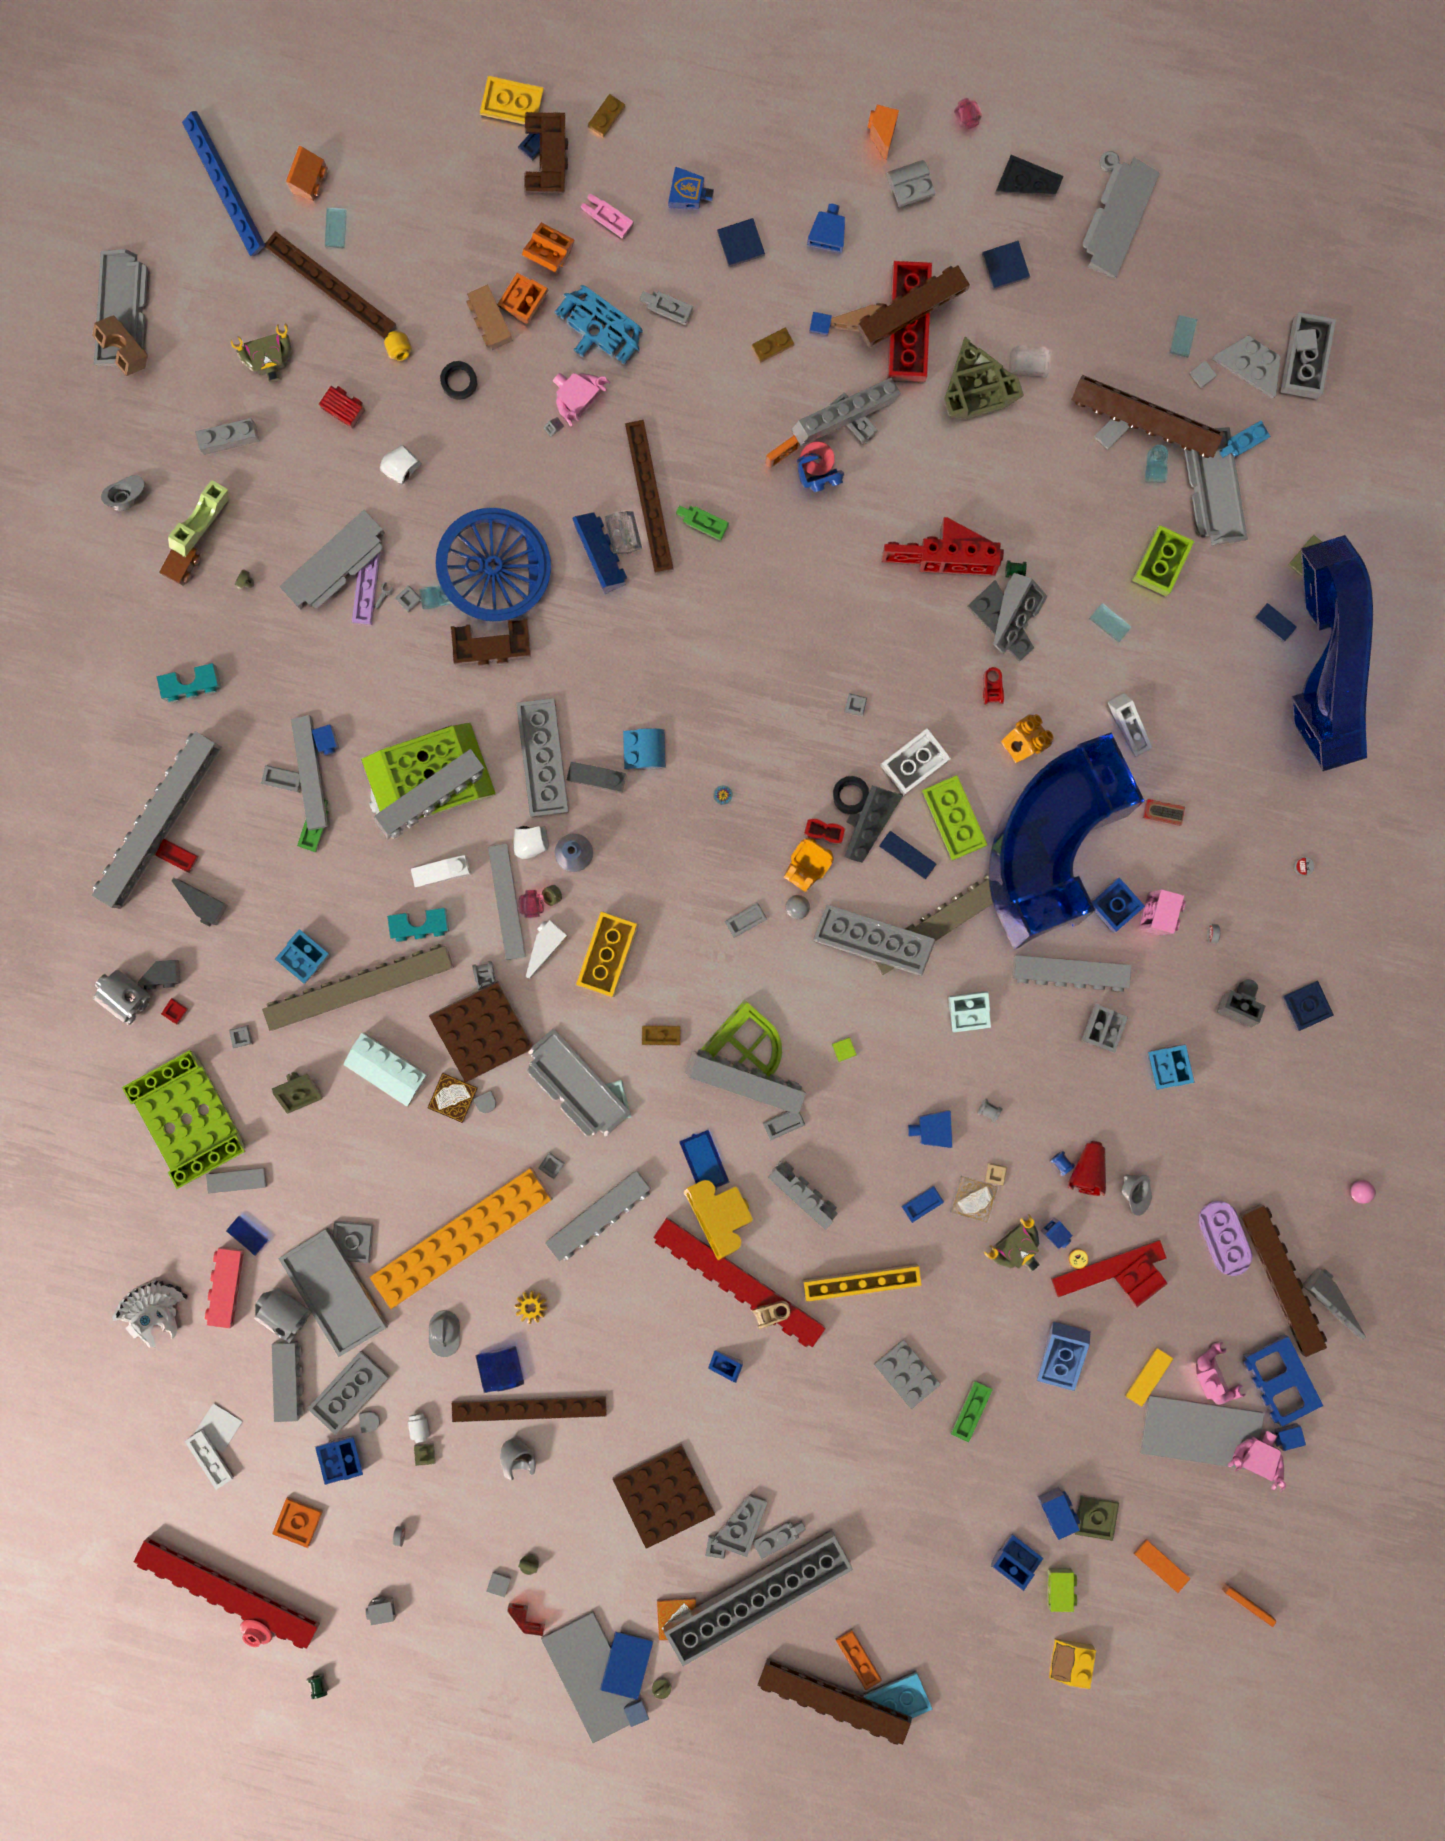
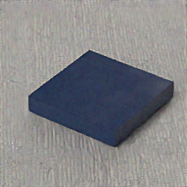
M753 218L717 229L729 267L765 256Z
M1019 241L982 252L993 290L1030 278Z
M1318 980L1282 996L1297 1031H1301L1334 1016Z

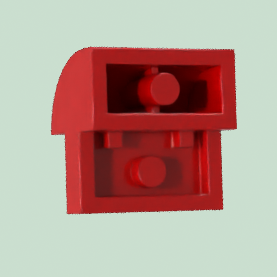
M1145 1254L1114 1277L1137 1308L1168 1284Z

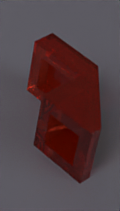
M509 1603L507 1612L524 1634L543 1636L544 1623L526 1621L528 1605Z

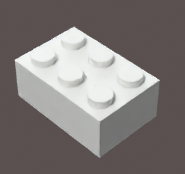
M926 729L885 760L880 766L904 796L951 758L931 732Z

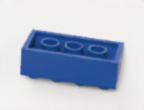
M594 512L573 517L575 528L604 594L625 586L624 580L627 579L624 569H619L617 565L619 558L616 551L612 552L609 547L612 542L608 533L604 534L601 529L604 527L601 517H596Z

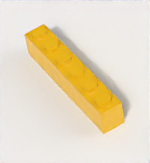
M918 1264L803 1280L806 1302L922 1286Z

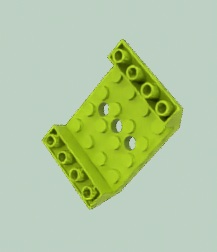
M471 723L453 725L384 748L362 758L361 761L379 811L381 812L427 780L424 777L426 770L430 769L437 773L470 749L484 767L482 778L474 784L472 782L466 784V789L458 795L456 793L452 794L450 800L444 805H436L435 811L430 815L474 800L479 801L496 795ZM421 751L428 754V759L424 762L417 758V754Z
M191 1050L122 1087L130 1104H135L170 1169L168 1174L176 1189L245 1152L237 1127L205 1068ZM202 1104H206L209 1107V1112L206 1115L201 1114L199 1111V1107ZM185 1113L192 1116L190 1124H185L182 1120ZM169 1122L175 1125V1131L172 1134L168 1133L165 1129L166 1124Z

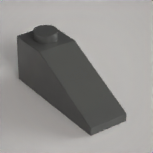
M571 762L566 780L622 794L627 775L626 773Z
M173 878V884L195 915L201 918L200 922L209 927L211 924L218 925L228 905L177 878Z

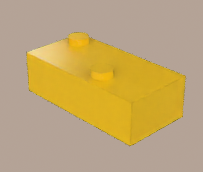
M600 912L576 985L615 997L639 924L606 912Z

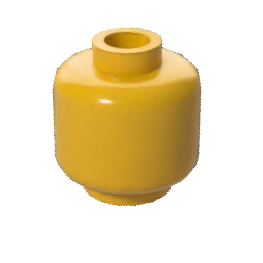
M392 331L384 340V346L391 359L397 361L405 360L412 350L409 339L403 332Z

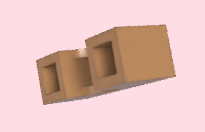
M113 315L94 323L92 336L103 349L110 346L120 348L117 350L115 363L126 376L145 369L148 358L147 353L137 344L135 338L127 332L122 322L118 321Z

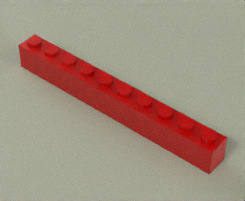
M666 1217L653 1238L656 1239L655 1243L663 1249L665 1246L672 1250L671 1254L679 1260L682 1257L688 1261L687 1265L695 1271L698 1268L704 1272L702 1276L711 1282L714 1279L720 1283L718 1287L725 1292L729 1290L735 1294L734 1298L739 1302L744 1303L746 1301L749 1303L751 1310L777 1301H786L790 1306V1314L787 1319L777 1322V1324L783 1327L782 1331L787 1335L792 1336L793 1334L798 1337L797 1341L803 1346L807 1347L809 1345L813 1348L826 1329L823 1324L726 1257L718 1261L710 1246L668 1217ZM778 1306L776 1312L779 1315H784L787 1309L784 1306Z
M149 1537L143 1541L133 1561L137 1564L138 1568L145 1571L150 1570L155 1573L156 1577L160 1579L166 1578L172 1581L174 1586L178 1588L184 1587L189 1590L190 1594L197 1597L202 1596L206 1598L208 1603L212 1605L218 1604L224 1607V1610L230 1614L236 1613L240 1615L242 1620H254L262 1623L270 1631L276 1633L275 1635L282 1640L288 1639L298 1648H308L320 1625L319 1622Z

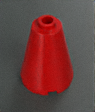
M1091 1141V1143L1086 1144L1068 1181L1067 1187L1074 1190V1187H1076L1083 1194L1100 1196L1101 1193L1105 1196L1106 1159L1105 1147L1102 1146L1101 1142Z

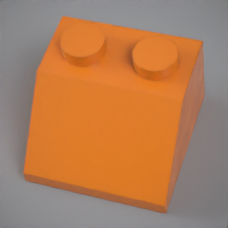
M877 104L875 111L871 110L867 128L871 129L870 137L882 158L887 160L899 110Z
M302 146L298 147L286 179L292 194L314 201L315 196H318L321 190L320 182L322 178L326 177L328 170L324 159Z

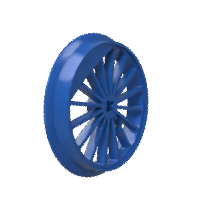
M482 508L462 515L447 528L437 548L436 573L443 592L459 610L480 620L505 621L526 613L541 599L549 583L551 559L547 544L541 533L526 518L506 509ZM489 523L490 556L475 526L477 524ZM492 523H500L506 525L494 556ZM472 527L485 556L461 535L463 531ZM512 527L520 532L521 535L498 557L508 528ZM525 537L527 550L502 560ZM456 538H459L477 556H469L451 549V545ZM448 553L467 559L465 565H447ZM526 554L528 555V564H505ZM470 562L478 563L479 569L471 570L468 564ZM491 562H494V565L496 566L495 570H493L492 567L489 566ZM528 568L529 578L506 569ZM465 569L469 575L451 582L448 570ZM484 573L463 596L455 589L454 585ZM504 574L529 583L528 596ZM487 576L477 606L465 599L467 595ZM491 577L493 609L481 608L479 606ZM500 577L524 600L513 606ZM495 578L509 608L496 610Z

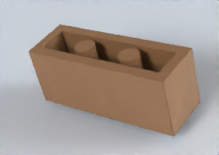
M488 284L467 293L469 300L466 303L471 312L475 311L477 317L474 320L478 329L482 328L485 333L482 335L485 345H490L491 349L494 350L512 342V336Z

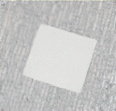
M212 1404L194 1434L203 1430L213 1447L220 1452H224L242 1421L219 1406Z

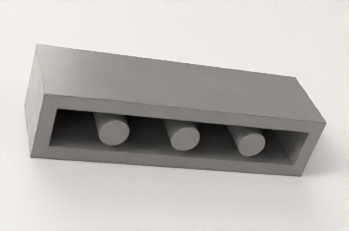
M280 1341L272 1344L274 1422L298 1421L300 1416H303V1404H300L303 1387L299 1385V1377H302V1366L299 1365L302 1350L301 1346H298V1341H291V1343Z

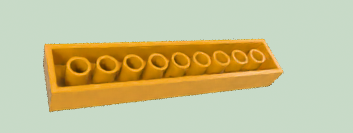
M530 1167L369 1278L389 1308L392 1309L540 1209L553 1198L533 1168Z

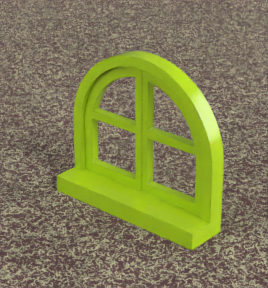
M743 1000L704 1044L701 1050L707 1051L712 1057H715L729 1041L743 1054L738 1060L739 1063H743L748 1058L763 1073L767 1074L766 1076H770V1074L776 1072L781 1061L782 1043L775 1027L747 1001ZM750 1017L765 1031L747 1049L733 1035ZM768 1034L772 1053L766 1066L751 1052Z

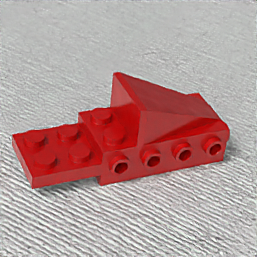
M944 517L940 528V539L935 536H929L927 539H923L921 546L917 543L899 545L898 542H888V544H884L882 562L920 564L919 572L996 576L998 568L1001 566V561H1003L1004 549H1000L1001 543L992 542L954 520Z

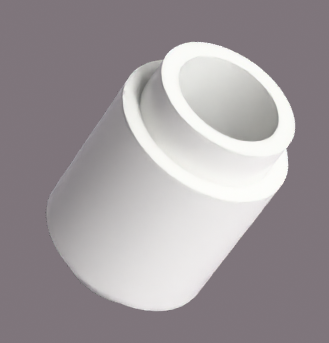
M424 1413L410 1415L408 1426L411 1440H415V1443L427 1441L426 1437H429L430 1433Z

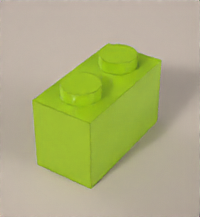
M1048 1568V1608L1050 1612H1074V1606H1077V1594H1074V1586H1077V1575L1074 1574L1071 1568Z

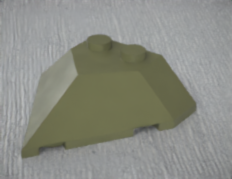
M964 337L944 398L949 416L962 419L977 417L1004 409L1023 397L1024 394L1019 378L1004 369L1002 364L981 348L973 345L967 337Z

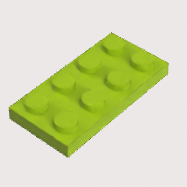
M957 775L922 790L952 861L987 846V842Z

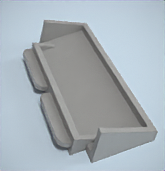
M1135 157L1130 165L1123 162V164H1116L1101 198L1105 208H1098L1083 241V247L1087 249L1086 252L1093 255L1088 268L1115 279L1160 174Z
M127 249L101 251L96 322L114 315L118 321L122 322L127 332L135 338L137 344L143 349L145 315L142 313V309L146 304L148 267L137 261V254ZM95 339L94 364L97 366L118 367L115 360L117 350L120 348L110 346L103 349Z
M1230 427L1214 428L1224 432L1214 458H1205L1200 456L1198 451L1184 449L1189 482L1194 487L1192 500L1197 531L1202 538L1210 537L1211 546L1248 540L1235 458L1232 453L1224 458L1219 453L1220 450L1228 446L1226 441L1231 438Z
M363 510L279 587L300 610L303 608L301 604L305 601L310 607L319 608L346 583L345 576L348 573L350 575L357 574L382 551V542L376 536L380 533L383 536L385 534L384 530Z
M554 1028L531 1047L528 1053L534 1060L529 1064L528 1073L553 1100L559 1098L562 1101L561 1109L586 1136H594L600 1130L607 1137L631 1114Z

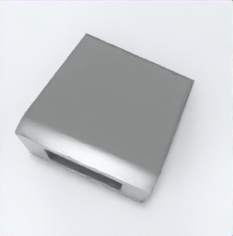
M556 417L550 420L543 428L551 437L561 430L564 425Z

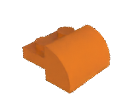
M541 222L533 232L531 240L524 247L522 255L556 272L566 262L575 240Z
M516 273L497 305L513 315L517 320L528 324L549 290L535 280H530Z

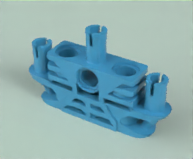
M581 285V289L578 291L563 294L565 299L554 313L557 316H561L560 318L564 320L572 307L576 306L575 312H571V318L568 316L566 320L568 325L584 336L576 348L573 349L577 354L580 353L581 357H584L593 343L613 357L615 351H618L619 345L621 346L625 342L624 347L616 355V359L622 361L621 363L625 365L633 352L640 350L638 346L639 333H643V329L602 297L584 285ZM585 294V299L583 301L580 300L579 296ZM592 328H598L600 332L596 335H592L590 333V330ZM630 330L634 331L632 338L628 335Z

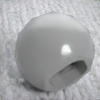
M792 896L786 903V912L793 919H803L809 913L810 904L803 896Z

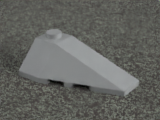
M1016 573L1013 574L1005 588L993 643L1001 653H1005L1017 639L1018 632L1021 628L1025 629L1028 626L1027 621L1039 613L1047 598L1045 592L1032 578Z
M1317 1268L1303 1283V1287L1354 1334L1364 1340L1366 1336L1337 1284L1332 1280L1333 1275L1326 1269L1322 1271Z

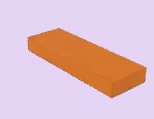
M1147 1539L1134 1552L1135 1556L1177 1593L1190 1580L1189 1576Z
M1225 1583L1222 1590L1228 1596L1271 1627H1274L1276 1619Z
M852 1629L836 1638L837 1644L865 1690L882 1681Z

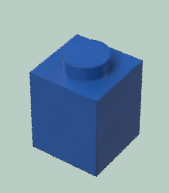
M332 725L312 730L319 753H324L326 756L335 753V749H339Z
M1296 1423L1275 1429L1277 1435L1275 1444L1283 1451L1306 1445L1302 1428L1299 1424Z

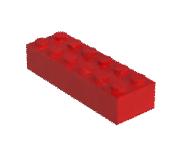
M894 261L892 267L891 304L898 296L903 295L904 297L908 295L909 291L915 286L919 285L921 287L925 285L926 281L932 277V263ZM930 313L889 336L887 379L892 377L893 381L926 382Z

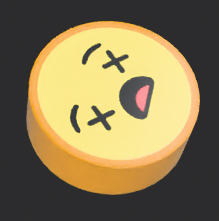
M1074 1249L1070 1252L1068 1261L1074 1268L1081 1269L1087 1265L1088 1255L1081 1249Z

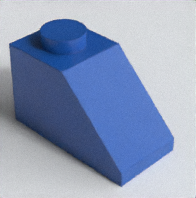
M1053 1218L1040 1230L1058 1249L1061 1247L1065 1248L1071 1242L1070 1238L1073 1236L1056 1218Z

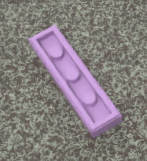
M381 552L358 572L352 623L372 625Z

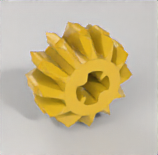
M533 1290L530 1291V1297L526 1292H523L524 1299L522 1297L517 1298V1301L521 1304H515V1308L521 1309L516 1312V1315L523 1314L522 1322L527 1317L528 1324L532 1323V1318L538 1323L540 1321L538 1315L543 1318L545 1317V1313L541 1310L545 1311L548 1309L547 1306L541 1305L546 1302V1299L539 1300L541 1293L534 1297ZM534 1303L536 1310L528 1311L526 1304Z

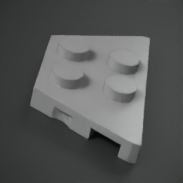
M1248 335L1213 356L1212 360L1272 399L1276 396L1280 355Z

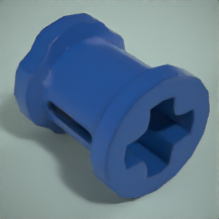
M1064 1151L1059 1152L1050 1160L1061 1171V1176H1064L1075 1167L1074 1163L1071 1164L1064 1155Z

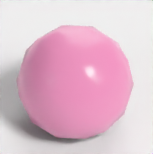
M1358 1180L1351 1187L1353 1199L1360 1204L1369 1203L1375 1197L1376 1190L1374 1186L1366 1180Z

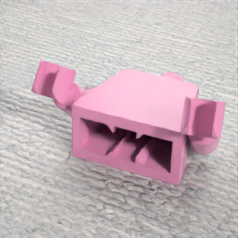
M559 373L553 382L560 387L556 392V404L560 415L566 419L570 426H573L571 421L573 419L579 421V417L601 394L600 389L606 391L603 385L605 383L610 384V381L605 376L597 377L584 373L578 375L573 373L567 379L563 374Z
M1223 1342L1213 1343L1211 1349L1201 1355L1196 1363L1197 1377L1208 1400L1212 1398L1218 1405L1246 1395L1245 1393L1241 1394L1239 1391L1243 1387L1242 1385L1231 1388L1229 1391L1217 1364L1216 1354L1226 1353V1348L1221 1349Z
M1266 1431L1262 1440L1252 1437L1237 1445L1233 1460L1228 1463V1467L1235 1464V1472L1243 1467L1272 1482L1274 1479L1275 1482L1271 1486L1272 1490H1275L1277 1485L1281 1488L1280 1492L1286 1488L1283 1456L1281 1451L1273 1446L1277 1435Z

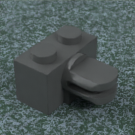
M1247 979L1239 984L1237 992L1230 990L1224 994L1217 1012L1251 1028L1259 1024L1266 1006L1255 1001L1258 991L1257 983Z

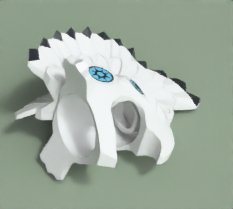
M154 1279L152 1283L147 1282L145 1285L134 1288L133 1291L125 1295L116 1307L112 1318L113 1321L122 1320L123 1322H129V1326L125 1329L134 1339L139 1336L148 1347L156 1348L151 1329L154 1325H159L162 1327L163 1332H169L171 1339H174L177 1333V1324L174 1318L176 1316V1309L173 1308V1305L186 1300L187 1295L181 1293V1287L179 1286L173 1288L172 1284L164 1285L163 1281Z

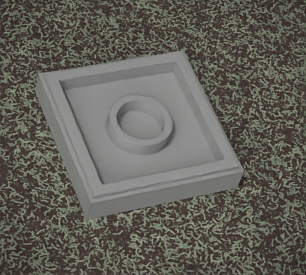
M334 1221L333 1237L348 1262L370 1263L373 1224Z

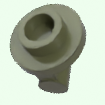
M525 1555L520 1560L518 1567L524 1574L531 1575L537 1573L539 1562L535 1556Z

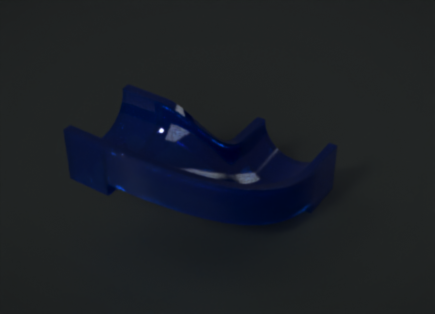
M1346 535L1301 548L1305 610L1319 631L1331 628V636L1324 652L1304 684L1303 693L1292 696L1293 722L1322 771L1367 758L1366 701L1372 645L1373 597L1366 565Z
M1112 732L1080 743L1074 749L1061 754L1049 762L1018 793L999 824L990 854L989 887L995 910L1013 949H1017L1030 940L1067 924H1071L1072 927L1079 925L1096 911L1080 877H1074L1073 863L1076 853L1090 831L1128 817L1145 801Z

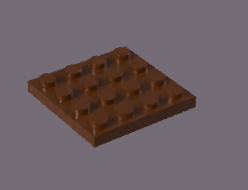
M499 981L429 1015L465 1083L530 1051L533 1046Z
M682 1444L612 1478L646 1549L715 1516L713 1507Z

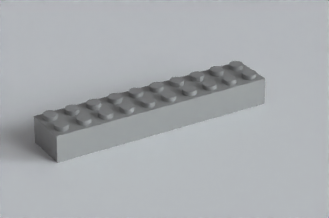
M195 731L187 737L185 748L180 750L175 757V764L167 769L165 772L166 778L163 783L160 782L154 791L156 794L146 802L144 806L146 810L142 816L139 815L134 822L135 827L132 832L129 831L123 840L125 842L124 845L116 850L113 855L115 859L112 864H108L104 869L102 880L97 881L94 885L92 896L109 907L121 909L158 850L162 840L167 836L222 747Z
M830 1531L664 1625V1634L682 1666H685L847 1574L853 1568L833 1531Z

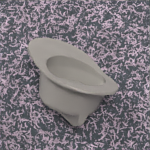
M138 475L126 477L117 483L107 486L101 494V500L105 505L111 506L116 510H127L133 506L136 498L143 491L145 486L144 480Z
M1147 1175L1124 1176L1122 1194L1129 1201L1130 1209L1134 1215L1140 1216L1144 1214L1151 1203L1152 1193L1150 1179Z
M439 1311L430 1320L429 1346L437 1356H451L459 1347V1320L450 1311Z

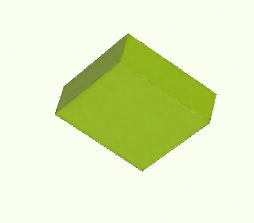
M850 1037L832 1044L838 1062L857 1055Z

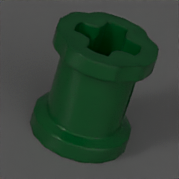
M1007 560L1005 577L1013 576L1014 573L1026 576L1027 562L1013 563Z
M324 1674L307 1678L312 1693L311 1699H318L327 1695V1690H325L323 1683Z

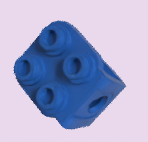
M806 453L797 459L799 478L805 488L810 487L814 492L825 489V482L829 481L832 486L843 483L842 479L845 474L842 470L837 471V468L830 470L824 475L812 476L806 479L802 464L818 459L816 453Z

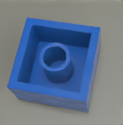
M1120 877L1111 882L1088 903L1112 932H1117L1145 907Z
M1058 1487L1038 1496L1058 1540L1080 1531L1078 1524H1080L1079 1518L1073 1509L1070 1510V1506L1073 1505L1065 1491L1062 1492Z

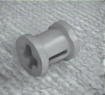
M985 1099L977 1113L987 1116L994 1123L1003 1108L996 1107L989 1103L988 1099Z

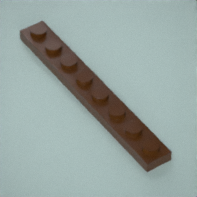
M275 231L267 240L264 247L381 338L385 340L388 334L395 328V322Z
M644 420L625 423L654 572L671 571L674 569Z
M606 1396L456 1401L451 1403L452 1422L607 1416Z

